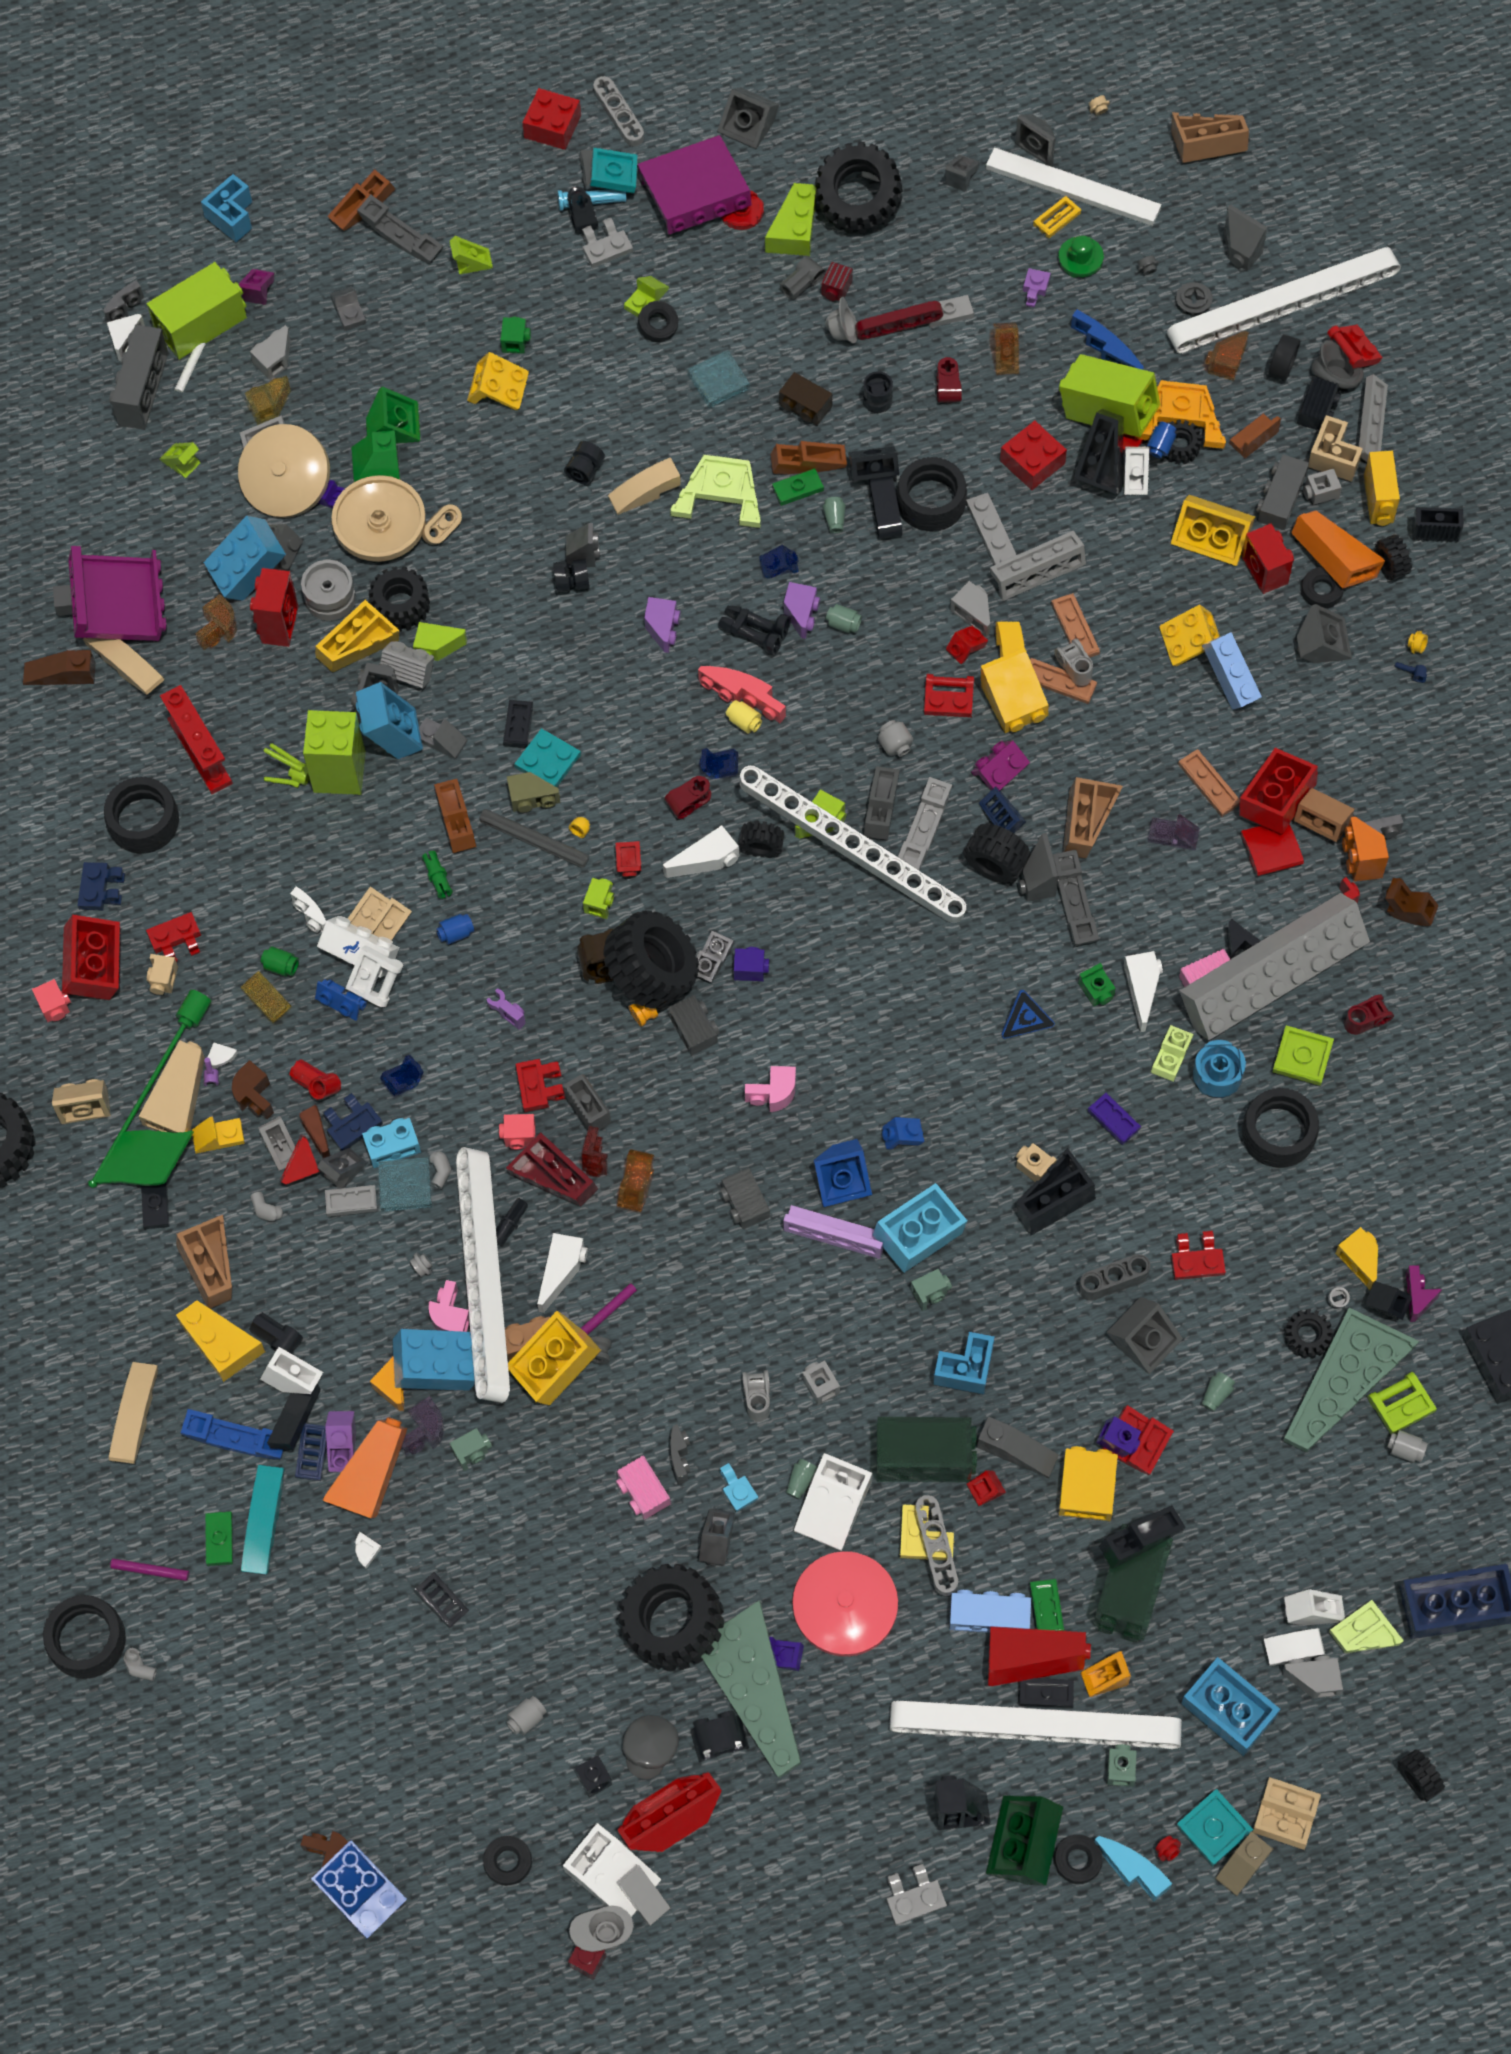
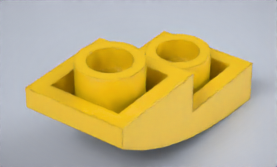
M996 622V645L1000 646V657L1025 648L1020 622Z

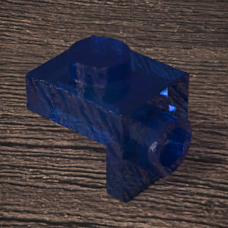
M784 545L759 556L763 575L767 579L786 570H790L794 574L799 572L797 554Z
M707 748L702 749V758H700L701 770L711 779L738 774V752L735 749L712 753Z
M407 1055L401 1065L383 1072L380 1079L395 1097L418 1086L424 1072L420 1064L411 1055Z

